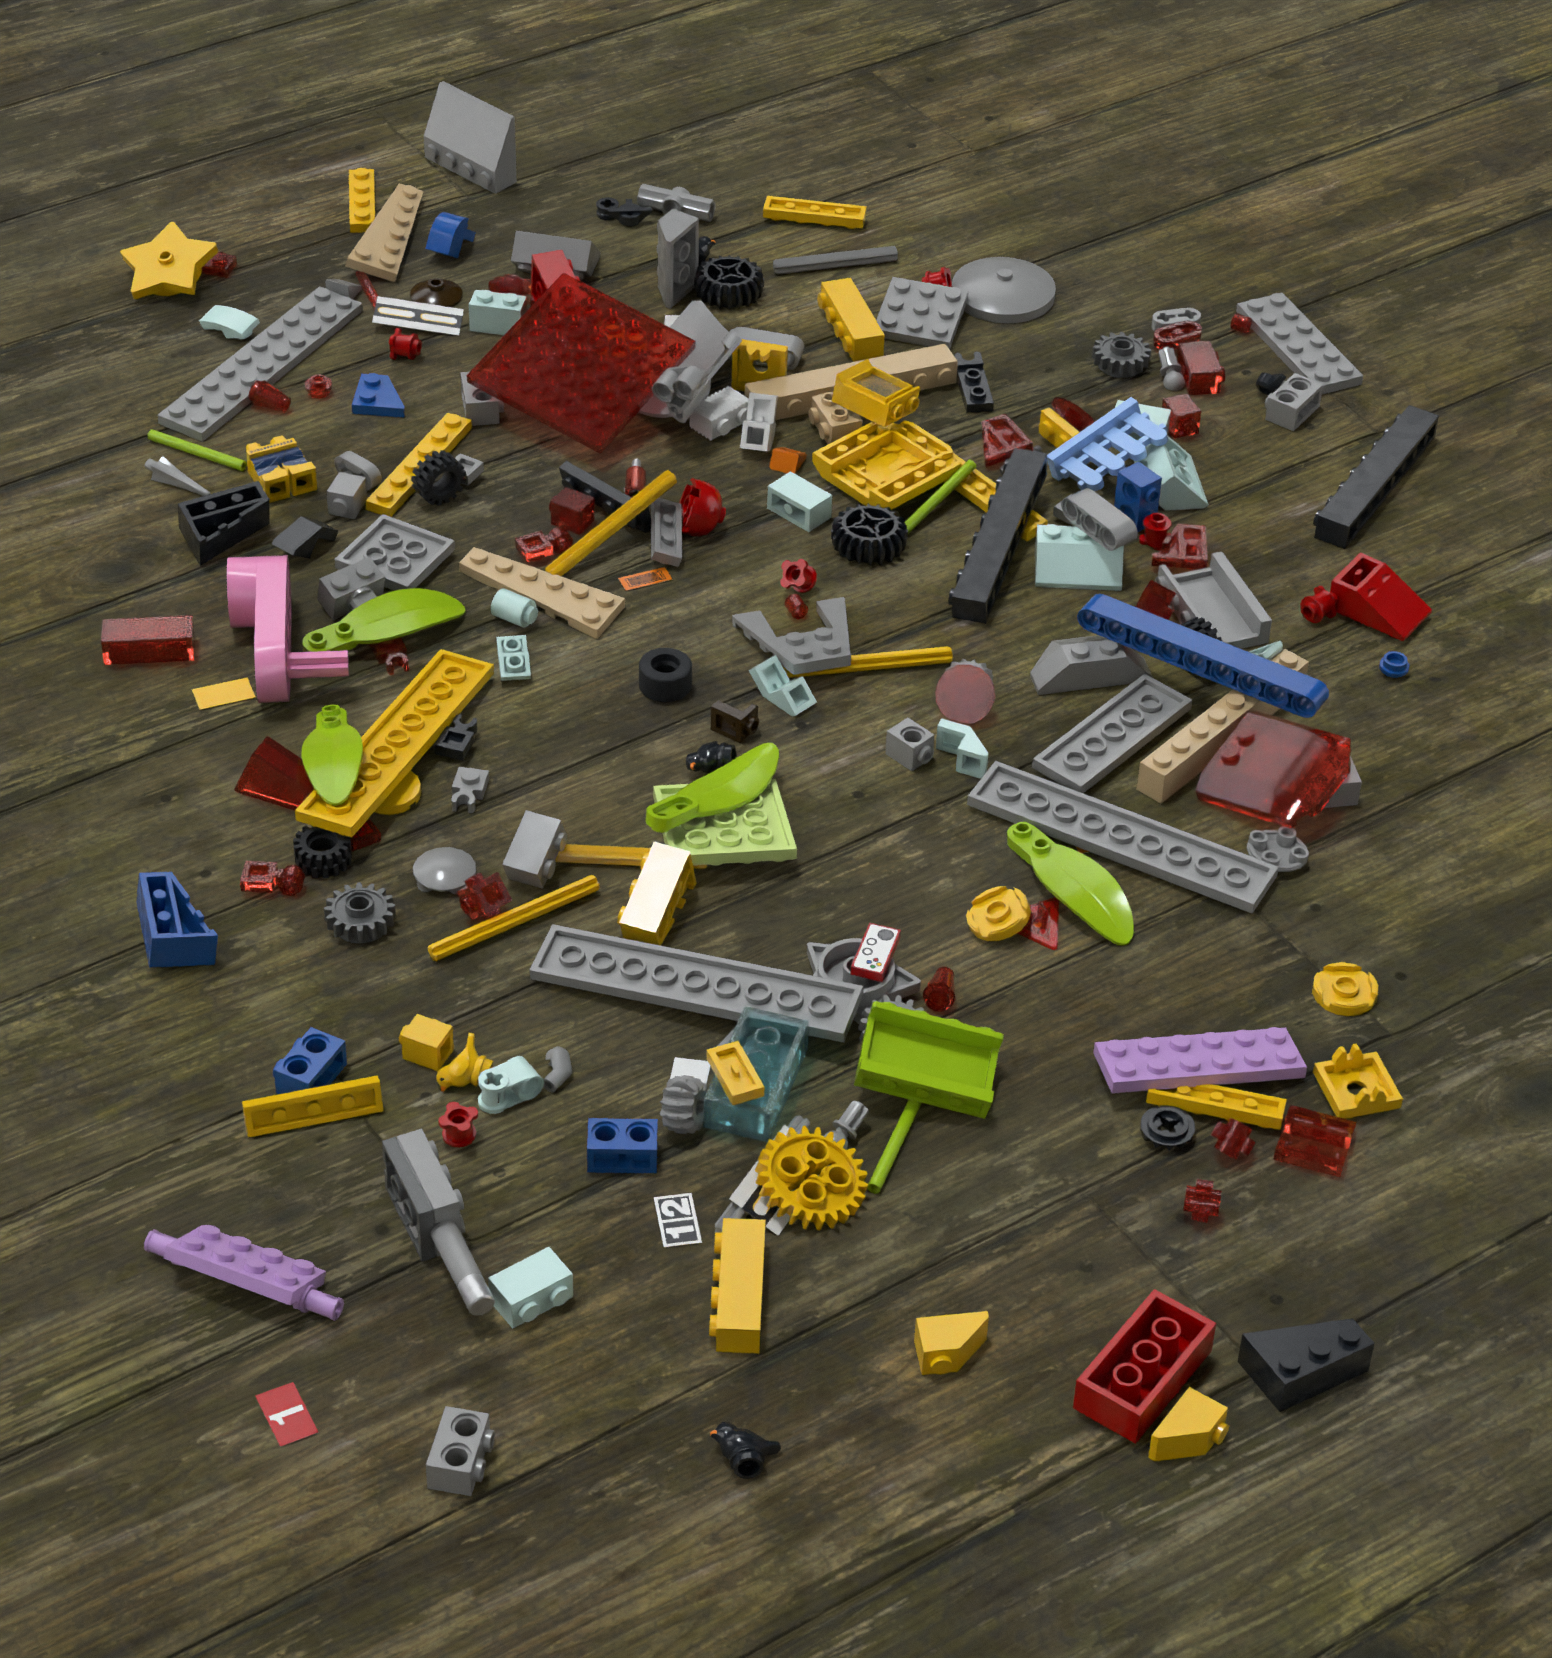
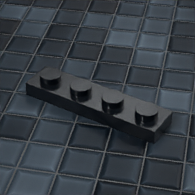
M565 461L559 467L562 485L567 491L580 495L589 504L601 507L609 515L631 499L628 495L568 461ZM649 508L644 509L627 525L631 528L636 527L644 533L651 529Z

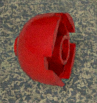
M691 478L690 481L693 485L687 484L685 486L679 503L682 509V533L690 536H703L714 530L717 523L721 524L723 522L726 508L722 507V497L717 488L705 481Z

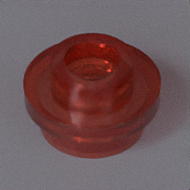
M316 374L305 381V389L312 398H325L330 394L332 381L324 375Z

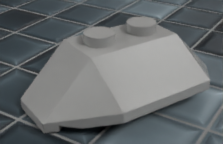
M1099 635L1051 641L1030 672L1031 680L1038 695L1131 684L1143 674L1153 678L1145 659L1136 651Z

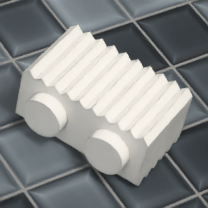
M730 386L723 388L722 391L719 390L718 393L715 392L714 395L711 394L710 397L707 396L690 416L691 429L694 428L695 431L701 433L702 436L705 435L710 441L720 435L728 434L731 429L741 424L743 425V420H746L749 398Z

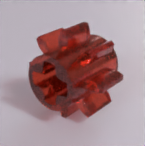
M1231 1117L1227 1124L1218 1121L1211 1133V1136L1217 1139L1214 1148L1235 1160L1240 1153L1249 1156L1256 1143L1249 1138L1253 1130Z
M1197 1179L1196 1186L1187 1185L1183 1211L1192 1212L1191 1220L1208 1223L1209 1215L1218 1217L1222 1191L1213 1189L1214 1181Z

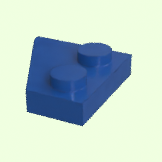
M376 373L361 374L352 402V414L404 418V405L389 376Z

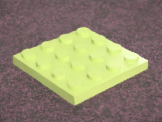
M772 779L766 789L756 799L740 808L717 815L697 817L670 829L668 832L662 833L665 845L690 851L693 865L710 864L717 866L725 863L750 864L759 861L782 862L797 859V847L776 779ZM688 784L653 786L654 802L657 803L677 794L678 791Z

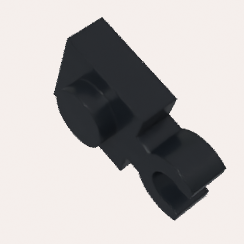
M456 715L454 718V728L446 726L435 742V754L463 761L475 742L474 734L477 732V718L473 717L470 723L463 724L462 715Z

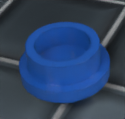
M1391 651L1386 653L1380 660L1379 668L1388 677L1398 678L1408 673L1409 663L1403 653Z

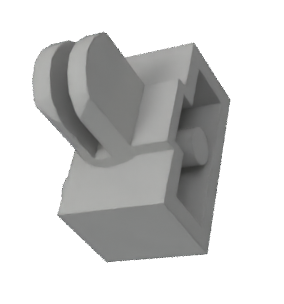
M369 556L319 578L317 600L331 619L335 620L350 613L361 604L383 595L385 576Z

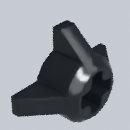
M626 199V204L621 205L619 208H608V212L622 225L634 227L652 213V208L640 207L632 203V199Z
M1262 372L1256 381V387L1260 392L1269 395L1280 387L1286 376L1282 373L1271 375Z

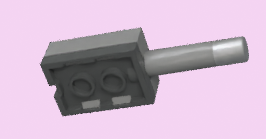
M422 1129L399 1135L397 1139L393 1137L383 1140V1160L386 1164V1169H384L385 1188L421 1261L434 1258L435 1255L437 1257L441 1256L469 1312L472 1315L487 1313L494 1306L495 1300L462 1236V1233H465L464 1221L460 1214V1210L464 1209L463 1198L459 1189L453 1190L447 1166L445 1164L440 1165L438 1161L439 1154L434 1141H428Z

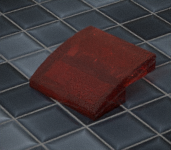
M1290 1105L1273 1160L1341 1177L1357 1122Z

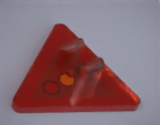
M1051 898L1030 905L1031 914L1029 920L1017 934L1051 950H1056L1058 947L1059 900Z

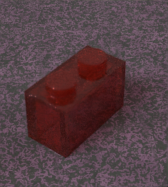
M1210 341L1179 343L1177 363L1181 365L1182 369L1179 373L1185 379L1184 386L1188 395L1220 393L1221 382L1225 381V369L1223 366H1220L1218 352L1213 350Z

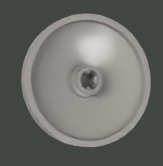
M989 257L972 261L961 267L955 273L952 281V287L969 290L964 312L975 318L994 323H1020L1036 319L1048 312L1055 300L1056 286L1050 274L1031 262L1016 258Z

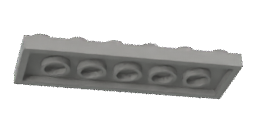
M1275 293L1270 296L1237 303L1236 313L1294 373L1322 383V394L1362 384L1363 375L1283 293Z
M1143 674L1034 757L1032 768L1062 786L1084 793L1191 710L1192 699L1147 674Z

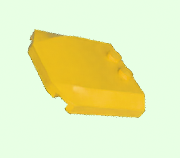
M905 420L900 424L892 423L886 427L872 421L812 453V462L822 478L865 506L868 503L871 506L880 504L881 508L890 507L891 510L948 480L960 468L959 461H955L951 446L913 422Z

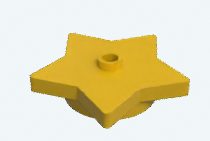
M170 222L151 242L120 251L123 260L135 272L131 287L134 299L151 294L159 296H171L179 293L194 295L196 282L201 275L202 267L219 252L215 242L187 239L175 222Z

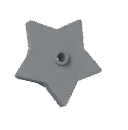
M860 938L843 939L831 945L807 943V956L813 976L863 986L864 995L854 1017V1021L858 1024L862 1019L864 1009L870 1007L872 1000L875 999L881 1002L883 996L887 995L890 1001H895L897 995H901V998L920 991L921 980L896 965L893 957L882 982L850 975L852 962L862 941Z

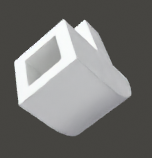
M749 393L747 418L743 420L740 448L759 451L771 450L776 428L775 417L778 396Z

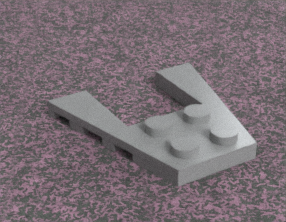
M844 597L816 601V612L826 627L804 633L791 632L786 636L776 637L761 611L732 615L733 627H741L744 636L749 640L756 639L764 652L771 651L774 656H777L781 665L793 675L851 665Z

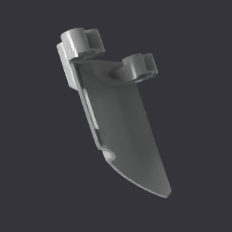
M692 301L639 363H634L625 358H613L612 360L602 361L588 376L587 384L595 393L618 402L635 412L659 418L674 417L677 421L685 423L708 396L711 388V378L742 340L733 329L727 331L702 301Z

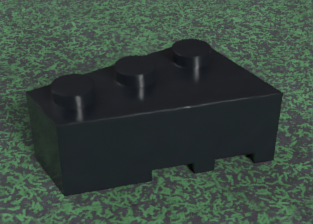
M259 481L178 503L179 529L199 565H203L270 524L269 498Z
M1351 1318L1243 1333L1237 1362L1276 1409L1282 1412L1368 1372L1375 1343L1357 1322Z

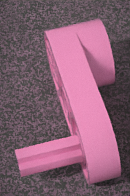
M288 555L227 558V598L231 628L255 627L254 660L258 703L289 702L290 679L349 676L348 650L291 652L292 607Z

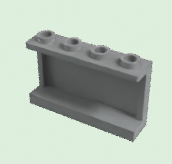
M1223 552L1212 553L1210 567L1172 575L1166 565L1159 566L1158 577L1155 578L1156 590L1159 594H1162L1169 609L1178 617L1180 625L1195 617H1198V619L1201 617L1205 618V622L1209 621L1212 623L1211 629H1217V638L1221 637L1222 642L1240 649L1269 642L1272 619Z

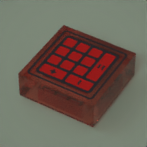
M370 819L362 825L352 838L350 837L351 850L354 852L381 841V832Z

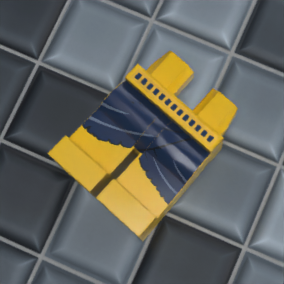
M281 435L274 437L269 445L261 446L256 442L246 445L248 473L254 482H260L269 498V503L289 498L290 492L293 496L317 490L316 467L312 462H307L301 449L297 447V442L294 438L286 440ZM296 480H304L307 483L303 486H297ZM270 487L281 489L277 493H270Z

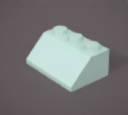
M1169 436L1168 442L1162 446H1155L1151 443L1145 447L1147 451L1146 458L1141 461H1134V463H1142L1162 477L1159 505L1164 510L1203 509L1209 505L1191 455Z
M1037 525L1035 587L1121 591L1124 545L1109 551L1076 526Z

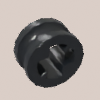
M608 197L599 199L596 202L597 217L602 220H614L615 218L609 214L608 208H619V202L614 198Z

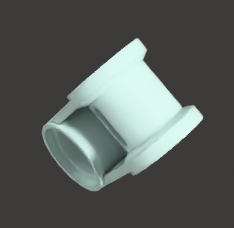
M513 1057L505 1063L481 1072L478 1085L482 1092L478 1096V1106L482 1111L489 1114L501 1113L507 1108L536 1097L544 1086V1080L524 1057Z

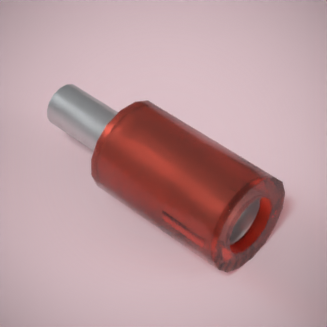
M639 459L632 460V467L626 471L624 493L631 498L646 487V471L641 467V460Z

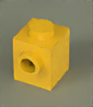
M417 1014L411 1023L405 1025L401 1030L399 1043L402 1044V1059L439 1071L454 1050L453 1026Z

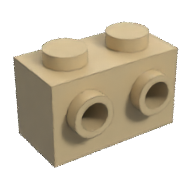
M833 392L812 396V405L808 410L811 424H815L821 439H825L827 444L861 428L863 423L859 414L832 402Z

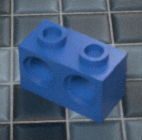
M1136 462L1118 471L1114 503L1117 509L1132 519L1136 525L1137 532L1145 529L1143 520L1146 516L1158 512L1162 477L1140 462Z
M310 1027L302 1038L300 1037L295 1041L289 1053L276 1063L273 1069L276 1093L283 1094L330 1085L347 1065L345 1040Z
M588 1118L587 1172L657 1173L658 1119Z

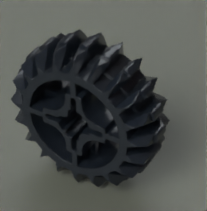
M719 255L717 259L709 258V261H704L701 266L697 267L694 286L697 297H700L704 303L708 302L709 306L716 305L719 309L727 307L729 310L733 307L740 309L741 306L749 307L750 303H756L757 299L761 297L764 278L762 268L758 267L756 262H750L749 258L741 259L740 256L731 257L729 255L728 257H722Z
M868 503L867 506L857 504L855 508L847 507L846 511H840L838 517L834 518L831 529L834 550L839 551L840 556L847 557L850 562L853 560L858 561L859 565L863 562L869 563L870 566L875 562L882 565L884 560L892 562L893 557H900L901 551L905 550L908 538L905 519L899 517V512H891L890 507L881 508L880 504L871 506Z

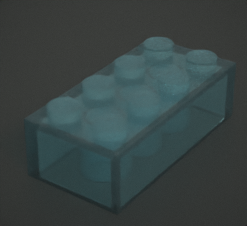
M744 1007L729 1043L740 1042L765 1087L764 1097L732 1106L716 1075H714L704 1098V1127L768 1142L771 1139L808 1050L809 1020L753 1007Z

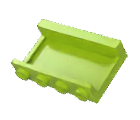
M874 1001L867 1017L854 1086L985 1119L993 1102L994 1091H992L998 1052L1003 1042L1004 1034L995 1032L988 1027L964 1024L957 1019H944L929 1015L922 1010L913 1011L905 1009L891 1002Z

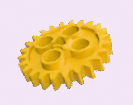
M806 1126L802 1127L799 1134L792 1127L789 1128L786 1136L778 1132L775 1140H768L765 1149H762L758 1158L759 1161L755 1172L759 1174L755 1183L762 1185L759 1195L763 1197L770 1196L766 1206L768 1208L778 1206L780 1209L777 1217H781L786 1213L790 1215L789 1224L791 1225L799 1219L802 1220L803 1229H807L809 1223L814 1222L816 1229L820 1231L824 1222L831 1229H834L837 1221L845 1224L849 1215L855 1216L858 1208L861 1207L868 1184L864 1182L868 1173L867 1171L860 1170L864 1162L863 1159H853L856 1149L845 1150L843 1147L846 1140L843 1138L836 1143L833 1141L834 1132L832 1131L826 1137L821 1136L820 1127L815 1129L814 1134H810Z

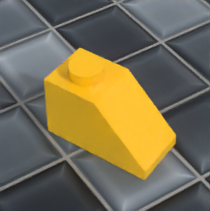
M988 1311L916 1318L914 1343L921 1374L942 1375L949 1372H958L987 1340Z
M1189 1387L1152 1434L1148 1458L1153 1461L1206 1455L1214 1443L1221 1444L1228 1432L1229 1425L1225 1423L1228 1407Z

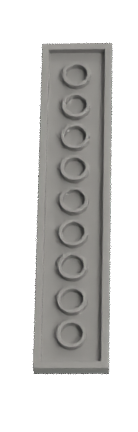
M319 286L158 414V424L203 442L363 311L362 303Z
M998 761L991 765L968 795L967 805L1013 823L1027 822L1034 825L1047 836L1249 913L1254 912L1278 874V866Z
M552 924L529 970L532 980L839 1042H845L864 995L862 985Z

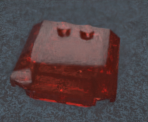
M1259 711L1247 712L1201 772L1196 788L1197 799L1292 829L1297 826V820L1305 815L1313 817L1319 814L1351 772V739Z

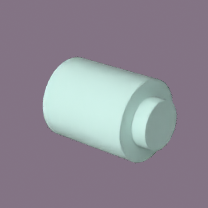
M505 588L500 589L495 594L491 604L492 615L523 628L534 623L538 615V609L534 600Z

